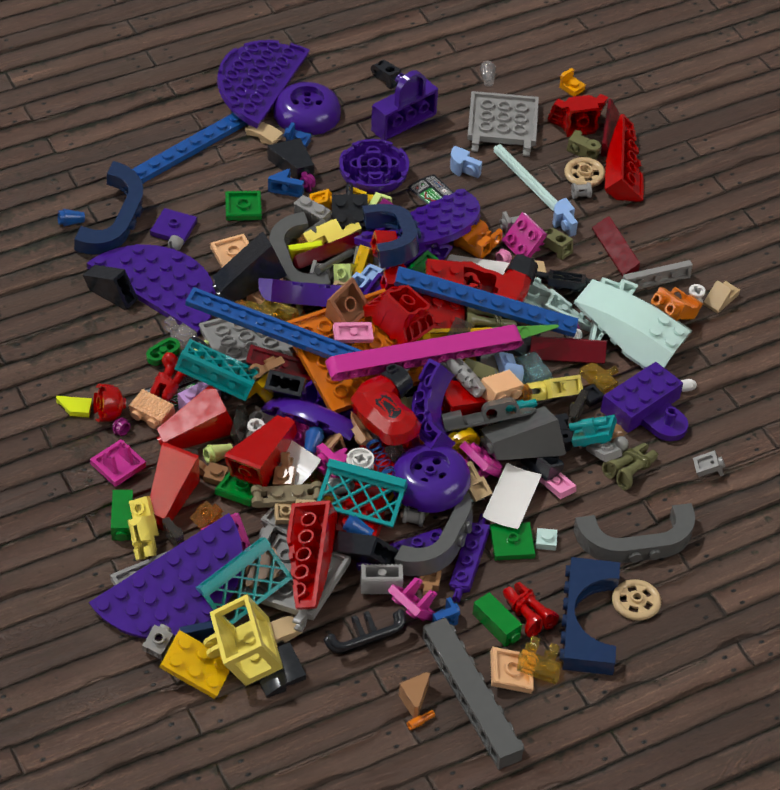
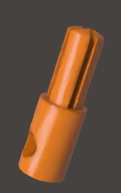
M430 710L423 715L409 720L407 727L412 731L435 717V712Z

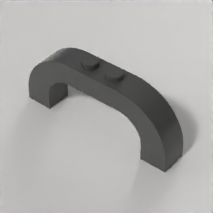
M295 213L277 222L272 228L269 238L287 274L283 279H286V281L331 285L326 271L320 274L299 272L293 266L287 245L296 239L304 238L303 233L309 228L305 213Z
M468 491L459 504L450 508L453 513L440 538L434 544L424 548L404 545L400 547L394 561L397 565H403V575H429L442 570L455 559L459 549L465 544L467 534H470L472 530L473 510Z
M692 503L672 505L670 521L673 528L664 533L614 538L600 530L595 515L575 517L573 531L582 549L598 560L620 563L657 560L673 556L681 552L688 545L694 528L695 513Z

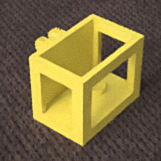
M247 594L210 612L215 633L204 640L206 647H212L207 650V656L215 658L221 655L223 664L245 686L283 668L269 617ZM245 605L250 621L235 628L224 615Z

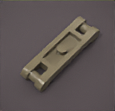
M314 481L311 484L267 487L254 485L251 487V495L253 496L251 500L252 506L254 508L274 507L275 503L292 504L295 503L296 499L317 501L323 483Z

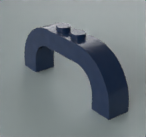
M115 161L112 162L107 172L106 185L122 190L127 197L115 222L110 227L103 230L80 227L74 239L75 251L85 254H102L120 247L126 241L130 231H134L137 223L136 219L137 217L140 218L143 211V184L138 174L130 167Z
M392 204L362 206L364 224L367 230L392 228L400 236L396 240L376 244L378 262L381 268L403 264L418 254V239H421V232L417 226V221L413 220L411 213L407 209Z

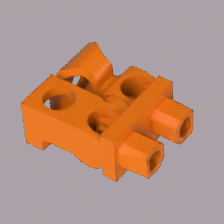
M479 220L477 225L471 226L470 232L454 240V246L460 247L473 256L483 259L493 248L502 242L503 231L499 228L492 234L489 231L488 225L483 220Z
M659 287L657 293L651 299L653 305L675 320L695 319L703 305L702 302L691 295H686L677 287H674L671 292L663 287ZM676 292H679L682 296V299L678 298L674 294Z

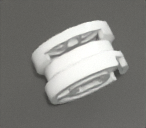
M355 448L347 454L346 463L373 470L374 456L368 449Z

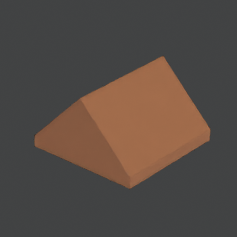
M353 277L327 300L325 317L334 323L358 322L364 316L363 306L368 301Z

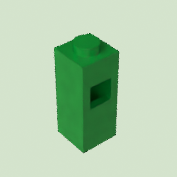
M113 490L112 540H131L128 520L133 519L129 501L134 500L133 490Z
M490 592L474 602L472 615L504 647L520 639L522 623Z

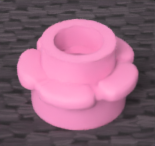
M502 248L496 253L495 258L496 261L510 263L512 256L508 250Z

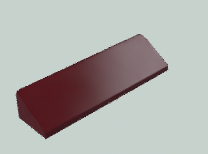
M612 99L608 100L600 154L603 157H607L610 142L619 120V111Z
M610 216L592 227L593 232L622 277L625 274L639 271V260Z
M359 233L350 234L298 254L293 259V266L301 269L311 265L313 260L319 262L359 246L354 241V237L358 236Z
M531 336L530 359L604 364L607 341Z

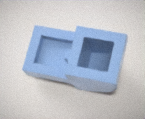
M454 146L451 150V171L459 177L462 173L479 178L482 171V161L469 157L470 151Z
M564 198L555 204L553 226L555 228L561 226L562 230L566 231L569 237L576 235L578 222L574 218L575 208L567 198Z
M369 263L361 273L356 272L352 277L358 286L364 288L365 291L378 273L383 275L384 270Z
M498 352L494 355L499 372H505L510 369L521 382L523 381V365L516 364L513 354Z

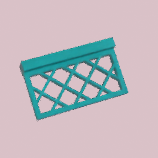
M189 339L186 347L182 350L175 366V370L244 401L247 400L256 381L253 377L258 374L256 369L249 371V365L192 339Z
M329 458L328 468L317 501H322L325 495L332 493L336 500L332 503L333 506L338 504L340 507H334L337 513L347 516L356 515L361 520L394 528L402 499L407 489V479ZM331 474L339 476L342 481L332 488L329 484ZM352 481L359 482L361 488L351 493L346 484ZM344 486L348 495L338 500L334 491ZM371 486L378 487L380 493L370 498L366 489ZM364 491L368 500L357 505L353 496ZM391 491L399 493L398 499L389 504L385 495ZM383 496L387 505L376 510L372 502ZM351 498L355 507L349 510L343 509L340 503ZM370 503L375 512L368 516L363 515L359 508ZM390 509L393 514L391 521L382 520L379 513Z
M259 538L195 587L212 610L218 609L217 606L222 607L226 605L227 592L237 593V599L241 597V594L252 595L251 599L259 605L292 579L290 572L274 552L267 538ZM267 551L272 556L271 566L260 564L261 555ZM248 565L256 566L254 578L244 577V571ZM260 567L270 568L269 580L258 579ZM274 569H281L286 577L280 582L272 581ZM231 578L240 579L238 591L227 590L228 581ZM243 579L254 581L252 593L241 592ZM258 581L268 583L267 592L264 594H256ZM216 590L223 591L221 604L214 603L209 595ZM247 607L235 609L234 617L229 620L232 625L248 613Z

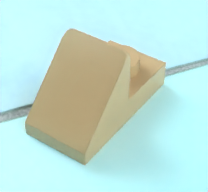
M716 281L704 300L703 305L718 314L739 295L740 289L727 281L724 283Z

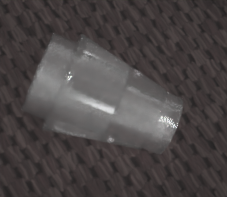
M484 61L480 66L485 86H492L494 84L496 66L492 61Z

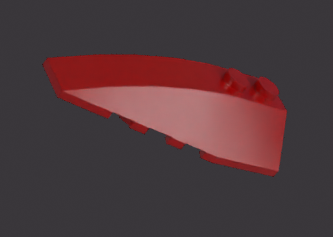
M624 114L620 115L610 142L606 160L604 188L606 193L616 200L641 202L643 201L644 176L639 171L641 161L637 160L639 150L635 144V141H637L634 124Z
M330 500L292 503L286 539L289 546L288 554L291 562L290 570L293 578L296 610L317 609L325 586L331 562L338 515Z

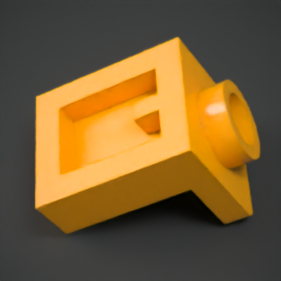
M573 68L561 74L559 88L573 97L585 90L586 85L574 77Z
M330 189L310 194L309 198L324 205L332 211L333 194Z

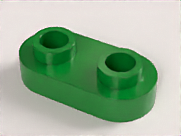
M166 338L149 348L146 352L147 362L158 366L162 364V357L166 352H171L175 355L179 354V340L176 338Z

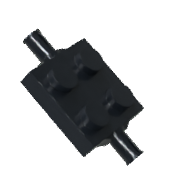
M346 184V194L332 195V220L336 219L342 230L347 225L358 222L362 229H366L362 206L368 205L367 194H353V184H350V190L349 184Z
M551 269L548 273L539 271L536 273V278L547 280L548 286H551V288L557 290L569 288L572 292L584 290L585 286L592 280L586 277V274Z

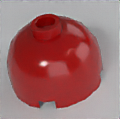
M97 384L96 388H99V390L93 396L94 414L98 412L99 418L95 420L105 423L112 422L126 408V398H123L119 388L111 384Z

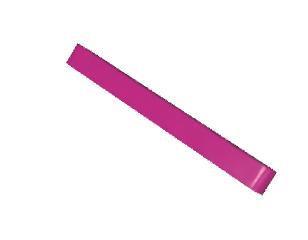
M507 325L335 355L328 358L325 364L331 380L341 381L380 374L386 371L387 366L390 364L400 365L404 369L425 366L429 358L442 363L448 361V359H464L514 350L521 347L524 342L517 326Z

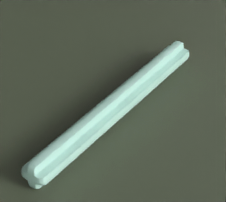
M501 144L495 146L494 153L554 211L555 204L558 201Z

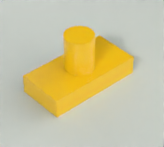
M268 373L254 383L248 398L257 393L266 403L274 397V395L264 389Z

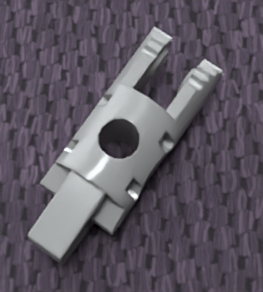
M448 359L446 365L457 380L474 397H481L486 388L479 377L462 359Z

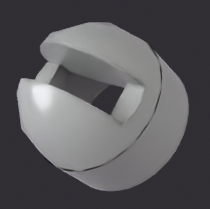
M172 235L168 241V246L171 249L180 250L184 241L179 236Z

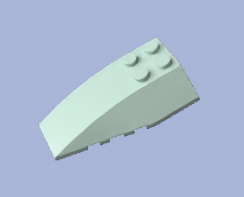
M594 279L591 280L574 301V304L588 319H593L598 324L597 328L601 332L605 331L610 337V341L622 349V353L643 369L654 362L665 368L680 345L685 342L693 331L658 307L623 290Z

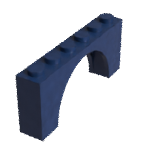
M571 557L570 565H566L565 577H569L568 581H565L564 593L567 594V598L563 599V610H566V615H562L561 627H565V631H561L560 644H564V649L560 648L559 661H563L562 670L613 675L616 646L599 642L589 636L579 625L575 616V609L586 597L597 592L614 591L618 587L620 562Z

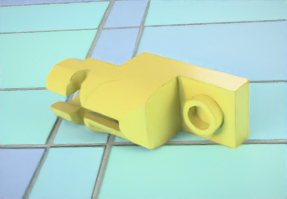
M150 496L131 500L129 505L133 519L128 520L136 561L148 559L150 556L155 557L157 556V547L154 537L159 536L151 498Z

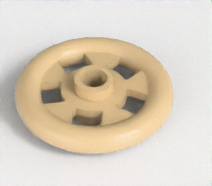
M588 157L572 159L566 164L564 169L567 180L571 183H576V185L590 182L591 186L595 187L605 179V168L597 160Z
M632 579L624 581L615 588L612 594L614 608L619 614L630 620L642 621L650 619L657 614L661 607V597L658 590L643 580ZM628 588H636L634 591H628ZM647 591L651 596L646 597L643 592ZM620 596H626L627 602H621ZM646 603L652 605V607L649 610L644 608ZM629 607L638 609V612L630 611Z

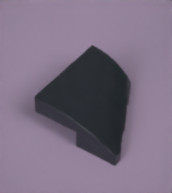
M559 456L522 458L520 462L533 472L542 474L541 477L546 481L556 477L564 468V463L559 459Z

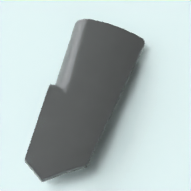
M506 397L485 402L481 412L462 416L461 410L441 415L445 432L449 433L527 416L536 412V408L526 407L520 409L514 398ZM508 405L515 406L512 411L505 410ZM489 409L496 410L495 414L491 416L487 415L486 412Z

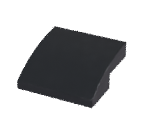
M290 642L277 647L283 668L258 680L266 698L286 692V686L306 680V673Z

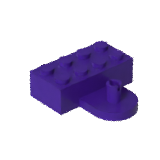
M413 70L405 75L403 73L397 75L395 81L398 84L395 93L372 104L371 131L380 139L388 140L436 115L438 88L419 71Z
M657 362L649 365L603 396L600 411L606 416L615 415L617 424L627 433L642 425L662 440L676 441L683 438L688 429L686 416L671 405L680 399L683 382Z

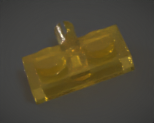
M589 363L579 369V374L587 382L594 384L603 394L618 386V381L612 377L619 372L616 366L605 370L597 363Z

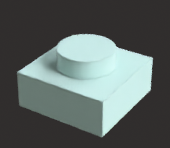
M537 528L536 549L556 551L557 530Z

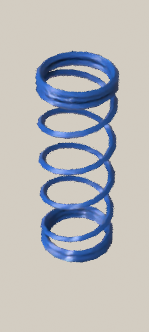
M373 439L366 445V448L372 451V453L380 447L383 448L380 452L384 450L379 439ZM380 442L377 447L369 448L372 443ZM381 453V454L378 455V456H380V455H382V454H386V456H385L384 458L387 457V453ZM375 458V459H374V464H375V466H377L378 472H380V471H379V467H385V466L389 465V463L386 464V465H384V466L376 465V462H375L376 460L379 461V460H383L384 458H382V459H376V458ZM388 466L385 468L386 470L384 472L382 471L381 473L387 474L391 471L395 472V469L393 466Z

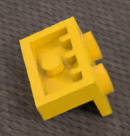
M359 246L354 264L358 265L352 271V276L356 272L361 273L369 263H374V256L370 247Z

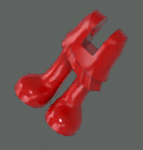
M166 352L163 355L162 364L165 370L158 373L150 390V393L157 397L163 391L162 398L167 402L177 395L178 385L188 376L175 370L178 358L171 352Z
M515 583L514 589L510 586L503 589V595L513 612H516L517 616L523 615L527 622L524 631L528 637L532 638L538 635L542 626L548 630L558 623L559 615L537 601L533 590L527 588L523 583ZM529 606H531V607L536 611V613H534V612L529 608Z

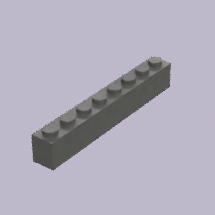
M446 618L424 625L422 639L498 770L522 761L523 742L521 739H517L514 734L513 725L505 719L504 711L495 702L492 690L488 689L485 685L482 673H478L473 658L466 653L463 641H459L456 636L455 627L452 624L450 625Z

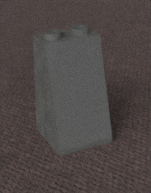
M545 406L536 409V412L530 415L504 420L480 429L481 437L479 438L481 446L486 448L488 454L492 455L496 460L562 456L566 454L559 421Z

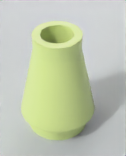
M231 443L207 445L203 449V457L207 463H216L225 458L224 455L233 446Z

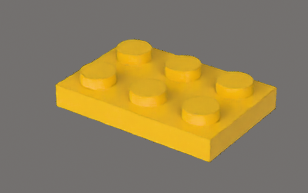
M180 630L177 632L159 666L162 670L214 699L219 694L230 672L223 664L221 655L209 658L206 652L210 647H206L202 642Z

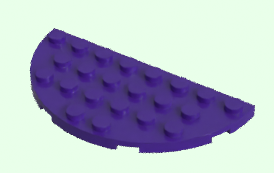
M277 40L252 41L245 43L243 47L238 49L234 48L222 60L217 75V85L222 99L235 115L248 125L258 128L273 107L280 92L286 88L307 58L310 50L290 43V45L280 44Z
M458 189L450 195H444L441 199L431 201L429 204L418 207L410 212L413 220L417 221V226L421 232V239H418L419 249H425V245L434 243L439 246L456 240L470 232L471 226L477 225L480 220L478 200L465 189ZM374 228L354 237L356 245H364L371 248L370 242L375 230H396L392 228Z
M136 244L109 250L87 262L88 269L94 265L125 269L139 301L197 337L201 334L199 323L210 321L212 315L188 307L185 303L193 287L215 295L212 279L202 265L180 251L157 245Z
M229 513L91 600L89 605L106 623H109L125 634L147 639L154 625L160 626V624L168 626L172 629L171 633L175 637L179 627L212 621L210 612L213 610L195 587L243 551L239 531ZM231 578L228 581L227 590L236 591L240 579ZM216 590L209 595L214 603L221 604L223 591ZM226 593L225 604L229 602L234 593ZM159 635L155 637V640L163 639V637Z

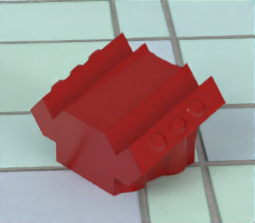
M599 94L597 98L591 95L569 97L566 101L557 99L550 110L547 121L560 126L565 131L567 137L572 136L575 130L582 132V135L595 134L599 127L597 123L598 117L601 115L609 97Z
M409 285L392 286L363 306L365 317L372 316L373 325L380 327L389 336V340L397 339L398 344L415 342L436 327L434 316L429 312L431 305Z

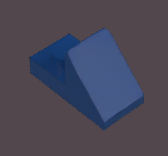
M286 169L268 177V192L300 198L304 194V181L290 178V169Z

